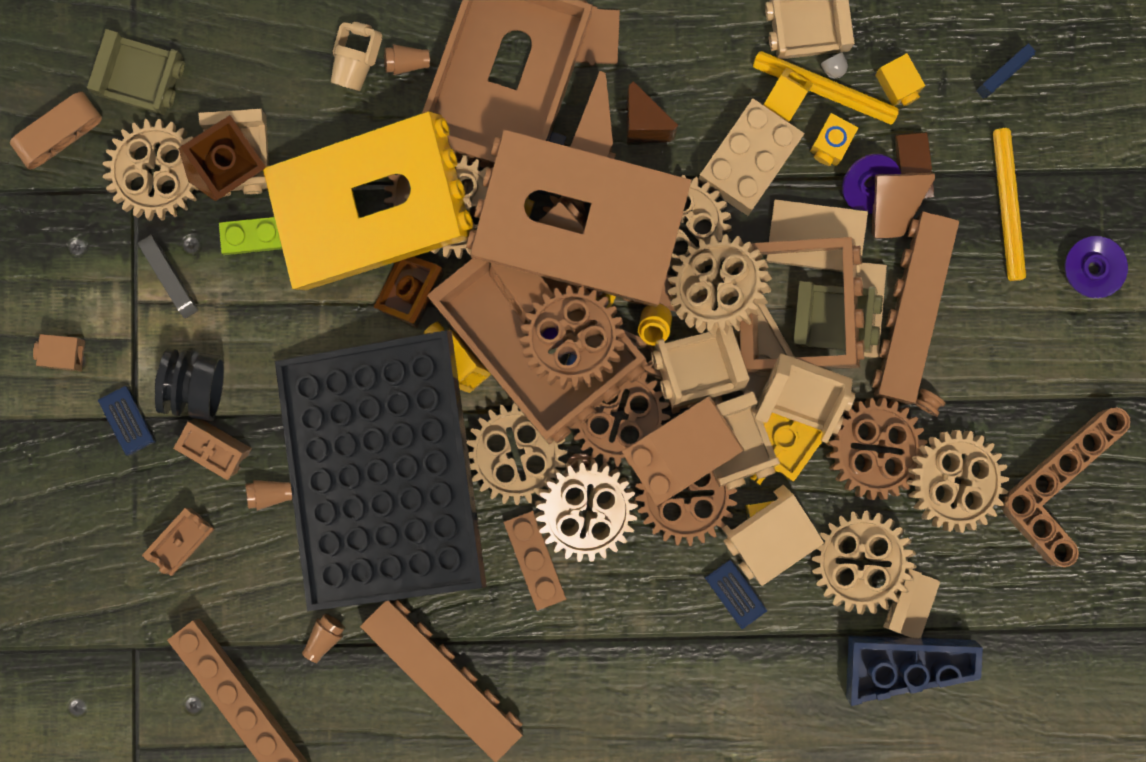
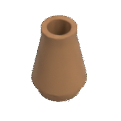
M392 44V47H385V72H393V75H398L422 68H429V50Z
M253 480V483L245 484L248 509L256 508V511L292 500L290 482Z
M324 614L321 619L318 618L306 647L302 651L303 656L311 662L318 663L321 657L343 637L344 625L328 614Z

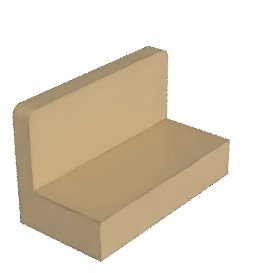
M910 569L907 570V574L912 576L914 581H904L903 585L908 589V593L898 590L896 594L900 602L892 601L883 627L911 638H921L940 582Z

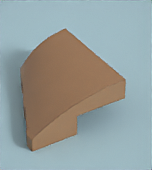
M935 174L875 175V201L872 209V236L874 238L904 236L935 180Z

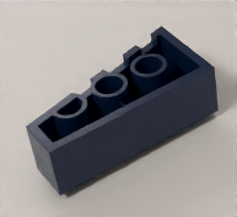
M849 635L846 699L851 706H855L866 701L876 699L879 701L895 695L922 692L924 689L941 688L980 680L982 675L983 647L976 640Z

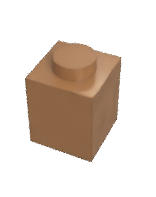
M40 334L39 342L36 341L33 348V358L37 360L36 366L82 372L85 341L75 337Z

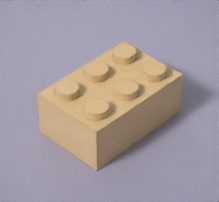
M752 99L698 178L699 183L704 185L708 182L710 184V191L718 190L720 192L719 197L749 216L805 133L755 99Z

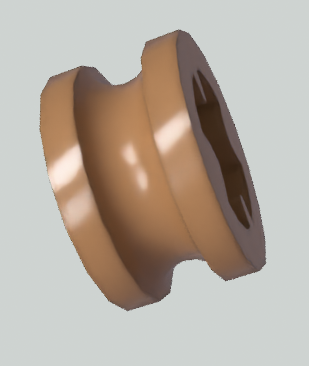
M921 389L919 391L921 396L914 404L928 414L938 417V408L940 406L944 407L945 401L932 392Z

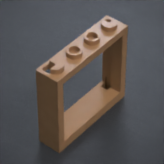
M852 237L751 243L754 247L753 251L759 250L762 255L843 250L846 355L797 357L796 359L824 369L860 368V360L864 359L865 351L864 340L859 341V328H864L863 309H858V296H863L862 277H857V265L862 264L861 246H856V242ZM739 267V273L743 270L744 267ZM751 313L749 315L751 319L750 325L743 320L740 322L741 355L747 373L772 372L778 358L759 359L758 315Z

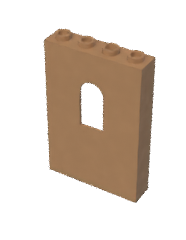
M462 0L422 114L428 111L440 114L446 120L449 127V136H447L449 145L454 151L457 160L461 161L463 156H467L469 164L472 165L477 159L480 161L481 168L489 167L493 169L496 156L491 155L496 136L502 138L503 130L549 141L592 15L591 4H588L586 0ZM511 31L526 33L532 42V48L517 90L488 81L502 39Z
M503 130L502 138L496 136L491 155L496 156L494 168L487 167L483 186L488 187L485 200L479 198L474 216L480 218L477 231L470 230L466 248L471 249V258L580 287L584 286L587 289L657 307L660 302L692 180L508 130ZM542 190L591 203L584 234L531 220L524 209L526 198L532 192Z
M472 258L427 296L548 445L553 441L559 443L571 433L569 428L576 422L584 423L595 414L596 410L594 408L603 400L606 403L610 402L621 392L619 387L629 380L632 383L645 373L646 358L625 334L624 338L618 339V341L624 343V350L615 351L620 356V362H609L613 372L609 373L602 370V382L592 377L590 378L591 387L589 388L583 380L579 381L578 390L574 389L572 382H568L563 390L558 379L551 386L548 384V374L539 379L536 374L539 367L530 369L528 366V362L533 357L524 358L522 353L524 349L529 347L521 345L520 338L527 335L521 330V325L524 324L490 277L491 263ZM542 277L553 294L555 288L562 295L566 294L568 285L571 286L573 294H577L580 286ZM584 288L585 295L589 296L590 292L587 288ZM576 310L570 314L569 319L579 322L584 319L586 314L583 311ZM591 322L588 327L597 325V322ZM572 333L567 335L568 340L578 341V336H574ZM592 336L587 340L586 344L596 348L603 343L604 339L600 336Z

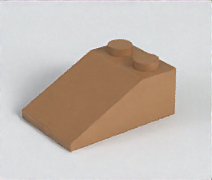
M600 71L570 147L615 159L616 154L612 153L613 139L606 73Z
M709 396L622 452L656 506L740 454L744 449Z

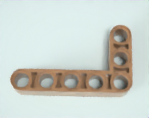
M1121 408L1105 409L1097 413L1002 498L1004 505L1001 506L1003 513L1042 558L1052 566L1068 567L1073 565L1078 559L1079 551L1075 542L1045 510L1043 505L1127 432L1131 423L1130 417ZM1109 414L1115 416L1118 422L1117 428L1114 431L1109 429L1106 424ZM1085 435H1090L1094 440L1095 445L1092 451L1086 450L1083 446ZM1063 455H1066L1071 460V468L1068 472H1064L1059 465L1060 458ZM1040 475L1044 476L1048 481V488L1043 493L1036 487V479ZM1016 496H1020L1025 503L1024 510L1021 513L1015 512L1012 508V502ZM1038 520H1041L1046 527L1045 533L1041 537L1036 536L1033 531V526ZM1059 544H1062L1067 552L1066 557L1062 561L1057 560L1054 554L1055 548Z

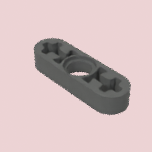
M151 234L139 241V247L183 318L186 319L198 312L199 309L156 238Z

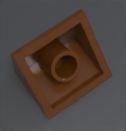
M633 81L628 87L627 143H670L676 136L678 124Z
M231 115L178 148L188 182L215 202L266 168Z
M414 256L396 262L374 308L417 329L431 302L428 294L439 286L444 275L442 267Z

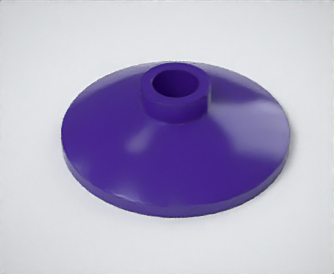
M870 154L852 164L844 177L842 185L843 196L847 204L854 210L868 211V214H871L875 201V175L901 174L895 161L883 154ZM871 177V180L865 184V181Z
M1091 236L1078 241L1069 250L1065 260V274L1068 282L1074 290L1089 298H1104L1114 294L1124 284L1128 273V262L1124 251L1117 243L1102 236ZM1090 263L1098 267L1097 274L1090 273L1088 269Z

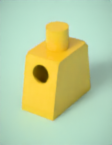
M435 322L424 331V334L445 331V329L439 322ZM452 331L459 388L464 392L471 393L491 374L460 336Z

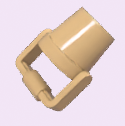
M353 22L352 24L342 23L340 25L333 48V55L335 57L331 83L361 91L370 66H373L376 62L382 40L381 32L373 30L371 25L360 22ZM350 31L353 34L364 37L371 36L366 53L345 47Z

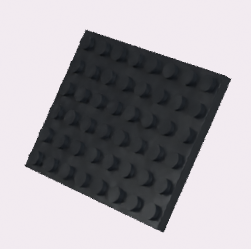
M445 330L275 361L307 611L487 587L452 331Z

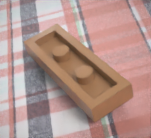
M531 511L505 521V528L536 610L538 611L566 600L542 533L538 530V523L534 512Z

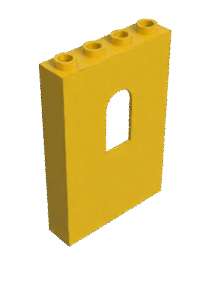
M428 111L271 165L263 170L292 289L309 290L468 239L470 230L473 227V221L470 213L465 208L463 201L465 190L462 182L457 177L455 169L457 158L454 151L450 148L447 137L449 136V127L442 115ZM393 174H402L408 179L411 192L406 202L359 218L352 188Z

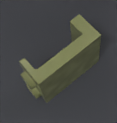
M106 29L87 89L96 96L165 116L167 108H171L174 104L176 92L173 89L176 79H181L185 62L177 50H163L123 38L118 32Z
M799 281L794 344L797 347L846 351L844 287L814 285L812 282ZM870 286L869 289L863 288V296H858V309H863L864 328H859V341L864 340L865 353H872L873 345L879 344L880 327L875 326L876 314H881L883 296L878 295L876 287Z

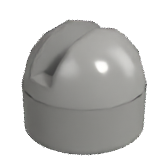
M843 52L820 64L825 74L833 79L842 77L848 68Z

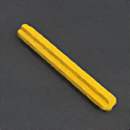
M759 51L754 60V68L777 78H780L781 74L788 67L813 83L809 91L885 123L893 124L898 116L899 109L895 106L763 51Z
M999 128L993 131L1007 276L1009 281H1020L1026 278L1012 136L1009 128Z

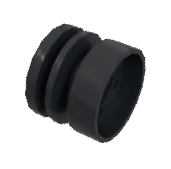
M167 348L161 358L155 379V408L157 413L168 414L171 410L172 415L180 416L184 411L186 403H188V412L191 418L213 421L219 409L223 390V357L200 353L196 358L194 366H192V357L189 351L183 350L179 355L178 350Z

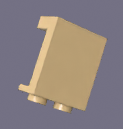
M769 0V2H765L767 21L772 20L773 32H769L770 50H776V57L779 59L848 52L854 45L849 0Z
M262 109L199 113V125L203 132L231 115L264 165L269 167L266 114ZM263 170L232 191L243 190L244 194L250 195L262 193V189H267Z
M729 326L727 335H724L722 330L718 328L714 336L707 332L665 343L664 339L656 341L654 350L651 352L653 366L655 370L660 369L663 378L660 382L662 394L665 399L670 400L672 408L702 401L709 396L713 398L744 390L749 381L732 326Z
M780 353L758 399L755 419L767 423L771 413H775L821 430V441L828 443L832 433L838 434L841 428L844 410L850 411L855 399V393L851 392L853 379Z
M753 391L716 405L744 449L743 452L713 470L719 488L725 485L728 490L746 484L744 478L755 474L757 479L767 477L776 473L774 467L780 464L763 422L755 419L756 405L758 403Z
M784 485L773 491L777 500L735 529L731 530L727 525L722 528L727 536L723 540L724 544L733 556L739 554L743 560L739 564L743 573L749 580L755 578L761 586L824 544L794 494Z

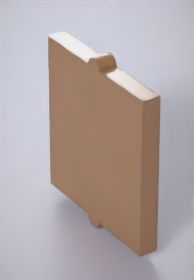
M596 6L592 7V15L576 63H589L590 66H594L595 63L617 64L620 10L597 9Z

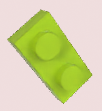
M275 217L219 223L221 253L223 255L282 249Z

